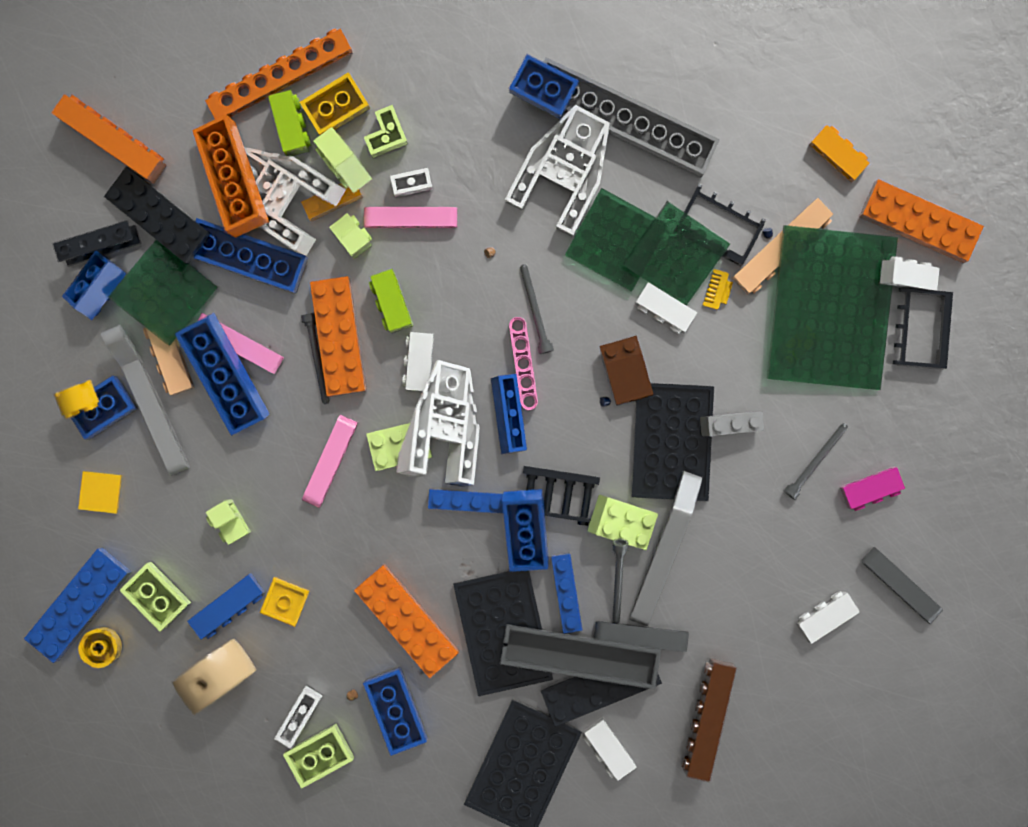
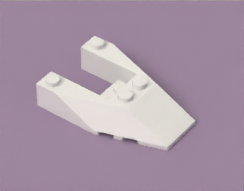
M575 105L530 149L505 201L523 210L540 175L567 188L573 194L556 228L574 236L600 185L610 123Z
M244 147L269 223L260 226V228L293 250L307 256L316 239L283 218V213L300 185L337 206L346 189L295 157Z
M440 360L435 362L401 446L397 473L410 476L426 474L430 438L449 442L445 483L460 487L474 485L480 427L476 423L475 412H477L476 405L473 404L472 393L474 390L470 368Z

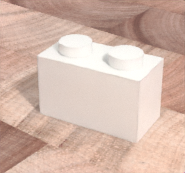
M428 168L390 176L395 198L433 190Z

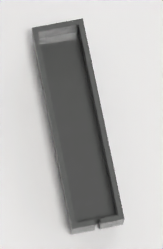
M510 624L506 626L504 643H508V646H503L500 664L655 689L661 655L660 649Z

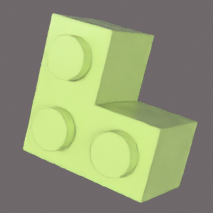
M393 105L376 111L375 114L382 130L364 137L372 158L408 144Z
M347 213L329 228L355 259L372 246L370 243L372 238L364 228L360 230L358 227L360 223L354 215L350 217Z
M232 499L225 500L206 512L208 515L206 517L207 522L211 527L219 528L221 540L224 543L227 542L228 545L251 532Z

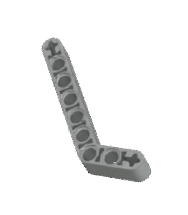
M120 325L102 332L101 335L107 348L124 372L170 476L189 469L186 457L139 352Z
M683 471L670 514L629 620L645 626L649 625L692 516L702 477Z

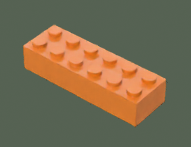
M64 94L51 112L53 115L154 184L167 166L163 163V157L152 149L148 152V147L136 138L132 141L133 137L120 127L116 130L117 126L104 116L100 119L102 115L91 107L87 106L84 108L86 104L74 95L68 97Z
M225 114L192 130L225 231L236 238L269 223L236 122Z
M879 179L874 182L859 215L864 220L961 263L969 261L984 227Z
M346 276L310 282L327 396L332 397L367 391L350 278Z
M385 564L354 590L429 678L459 653L458 648Z

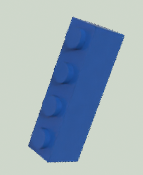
M517 374L491 378L501 454L526 451L527 445Z
M429 489L428 509L503 513V494Z
M570 553L552 555L551 561L563 634L582 631Z
M250 573L187 622L200 639L205 637L209 639L217 633L215 629L220 625L224 628L232 622L231 617L237 614L240 616L247 610L246 606L249 603L255 604L263 598L261 594L265 591Z

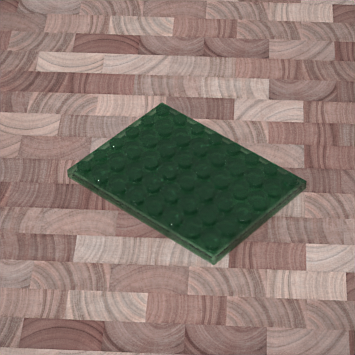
M783 225L767 379L881 390L893 287L880 284L882 260H890L891 257H896L898 237Z

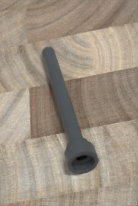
M522 264L520 270L540 340L538 351L539 354L554 351L553 344L550 343V340H547L528 267L526 264Z
M315 313L301 315L302 323L307 326L321 400L323 404H328L329 397L326 394L322 361L315 330Z
M842 423L796 482L784 489V492L794 500L799 497L800 488L847 430V424Z
M615 539L613 541V551L616 554L613 622L616 624L620 622L624 555L628 551V541L625 539Z

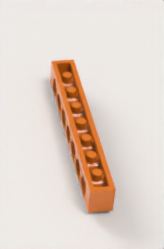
M341 28L330 30L326 33L327 36L321 39H313L309 42L310 45L304 48L302 46L293 50V54L287 57L285 55L276 59V63L270 66L269 64L262 66L259 72L254 75L252 73L245 75L242 81L237 84L233 82L227 85L222 92L216 91L210 94L205 101L214 118L217 119L225 114L231 118L265 100L269 95L276 94L353 53ZM327 44L334 45V49L330 52H326L324 47ZM310 53L317 54L315 60L309 61L307 59ZM293 62L300 63L298 69L293 70L290 68ZM276 71H283L281 78H274ZM259 80H266V85L264 87H257V82ZM244 88L249 89V94L246 97L240 96V92ZM227 97L232 98V103L229 106L223 105V101Z

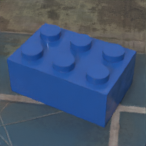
M526 54L509 87V93L561 119L578 86L579 80Z
M95 251L62 297L74 309L93 320L101 312V307L112 297L115 288L123 282L126 272L107 257Z
M111 376L94 387L99 400L97 403L98 407L85 412L83 408L79 409V414L70 417L85 440H90L138 409L117 376Z

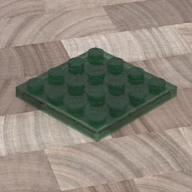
M601 188L565 256L632 292L669 224Z
M667 201L623 265L687 306L730 246V243Z
M155 240L108 298L170 346L177 338L175 333L186 327L218 287L190 264L184 263L159 241Z

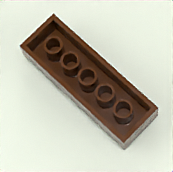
M711 658L709 663H705L704 674H706L705 681H701L699 688L701 699L697 700L695 705L697 716L696 719H692L690 727L692 737H688L686 743L688 754L682 760V767L687 777L707 782L711 780L737 669L732 663Z

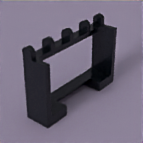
M698 184L674 232L741 267L763 229L766 219L762 218L760 223L749 219L751 211L747 210L745 215L731 209L734 204L733 201H730L727 207L714 200L718 193L714 192L710 198L700 192L702 185ZM697 196L757 228L742 256L730 249L723 248L682 224Z
M899 288L898 292L905 294V304L897 305V309L904 310L903 324H896V328L902 329L901 343H894V347L901 348L900 360H893V365L947 369L953 292ZM911 294L941 297L940 312H942L936 364L905 361Z

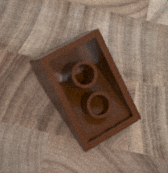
M637 335L600 346V354L616 406L653 396V390Z

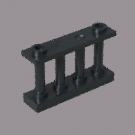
M128 220L52 244L58 262L66 260L67 266H73L88 261L95 251L102 255H108L142 243L136 225L129 226Z
M524 466L523 474H526V478H528L526 490H534L535 479L538 476L545 477V481H547L544 496L545 516L576 520L578 525L589 526L591 518H588L592 488H594L595 484L599 485L600 477ZM557 479H563L564 484H566L561 514L550 512L554 482ZM576 482H583L585 487L580 517L569 515L573 485Z

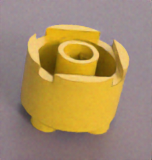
M91 380L53 394L61 415H64L65 419L79 414V409L83 408L85 412L98 407L97 403L99 400Z
M99 627L87 632L79 643L78 651L83 662L94 668H103L118 659L121 654L122 643L115 630ZM103 645L104 649H97V646Z

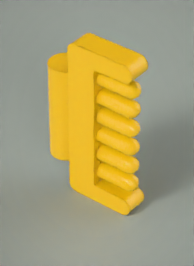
M717 269L713 270L711 277L714 279H710L711 283L708 286L711 288L707 289L711 293H706L708 297L704 298L703 306L718 310L720 303L727 305L733 282L727 281L729 273Z

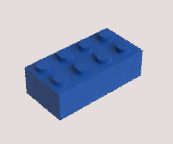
M542 489L503 492L502 505L510 572L548 569L549 554Z
M401 667L363 682L390 756L427 742L428 737Z

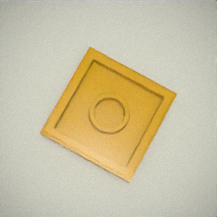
M83 471L78 509L117 514L122 475Z
M274 577L260 613L296 627L310 591Z

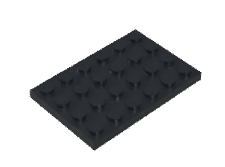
M651 383L653 396L636 400L631 497L674 500L683 471L702 477L696 501H709L712 436H702L700 417L713 416L714 386Z
M529 570L506 571L453 583L478 697L553 680L552 672L500 664L503 646H508V643H504L507 624L542 630Z
M512 699L464 805L510 827H539L582 731L566 723L555 727L551 716Z

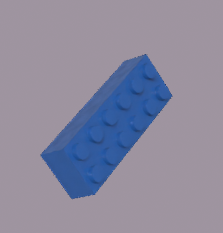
M196 218V222L211 234L193 259L296 294L308 261L307 256L245 234L235 238L227 233L224 227Z
M215 313L175 333L231 436L264 420L270 414Z
M98 548L29 631L24 640L51 662L59 661L132 571L104 548Z

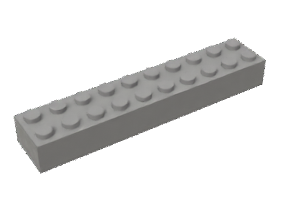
M547 57L545 58L544 63L579 80L578 86L564 113H567L577 105L609 122L608 134L699 177L703 176L720 139Z

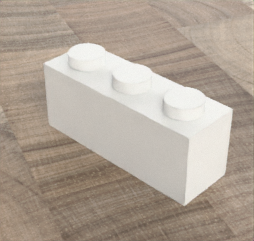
M891 257L890 260H882L880 284L937 291L939 268L932 267V263L920 262V264H917V260L902 261L901 257Z
M649 282L635 302L638 305V310L645 314L650 312L655 315L653 319L661 324L664 322L671 325L670 329L678 334L686 332L697 314L696 311Z
M410 332V336H406V348H409V353L404 358V367H407V375L403 374L402 386H406V390L424 391L431 374L434 334Z
M839 591L831 596L832 600L827 603L821 602L815 606V611L810 614L806 612L799 617V621L796 623L809 643H814L860 613L847 592L841 593Z
M306 686L274 739L291 749L323 695Z
M603 718L584 730L586 736L583 738L589 747L593 745L596 749L595 756L600 762L604 761L608 766L606 771L611 778L615 777L617 780H620L637 768Z

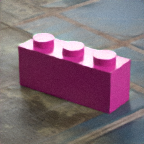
M891 467L844 485L840 489L848 509L854 508V511L865 508L866 503L872 502V504L883 501L882 497L887 495L894 497L901 494L900 490L905 489L898 468Z

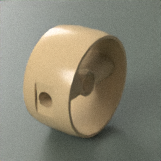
M232 639L178 677L172 684L184 704L195 715L254 673L256 668L242 646L235 639Z

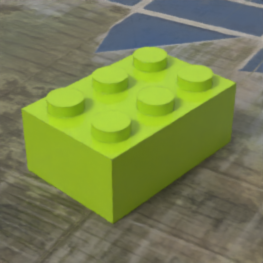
M291 90L269 95L284 154L290 157L310 152L309 146L312 145L309 135L303 129L307 126L304 116H302V113H299L302 107L297 94L294 95Z
M393 269L370 276L372 281L368 283L372 293L378 297L375 303L378 311L384 314V318H381L386 331L389 330L391 333H395L412 327L413 323Z

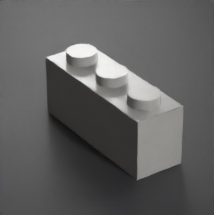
M763 412L700 417L702 436L764 431Z

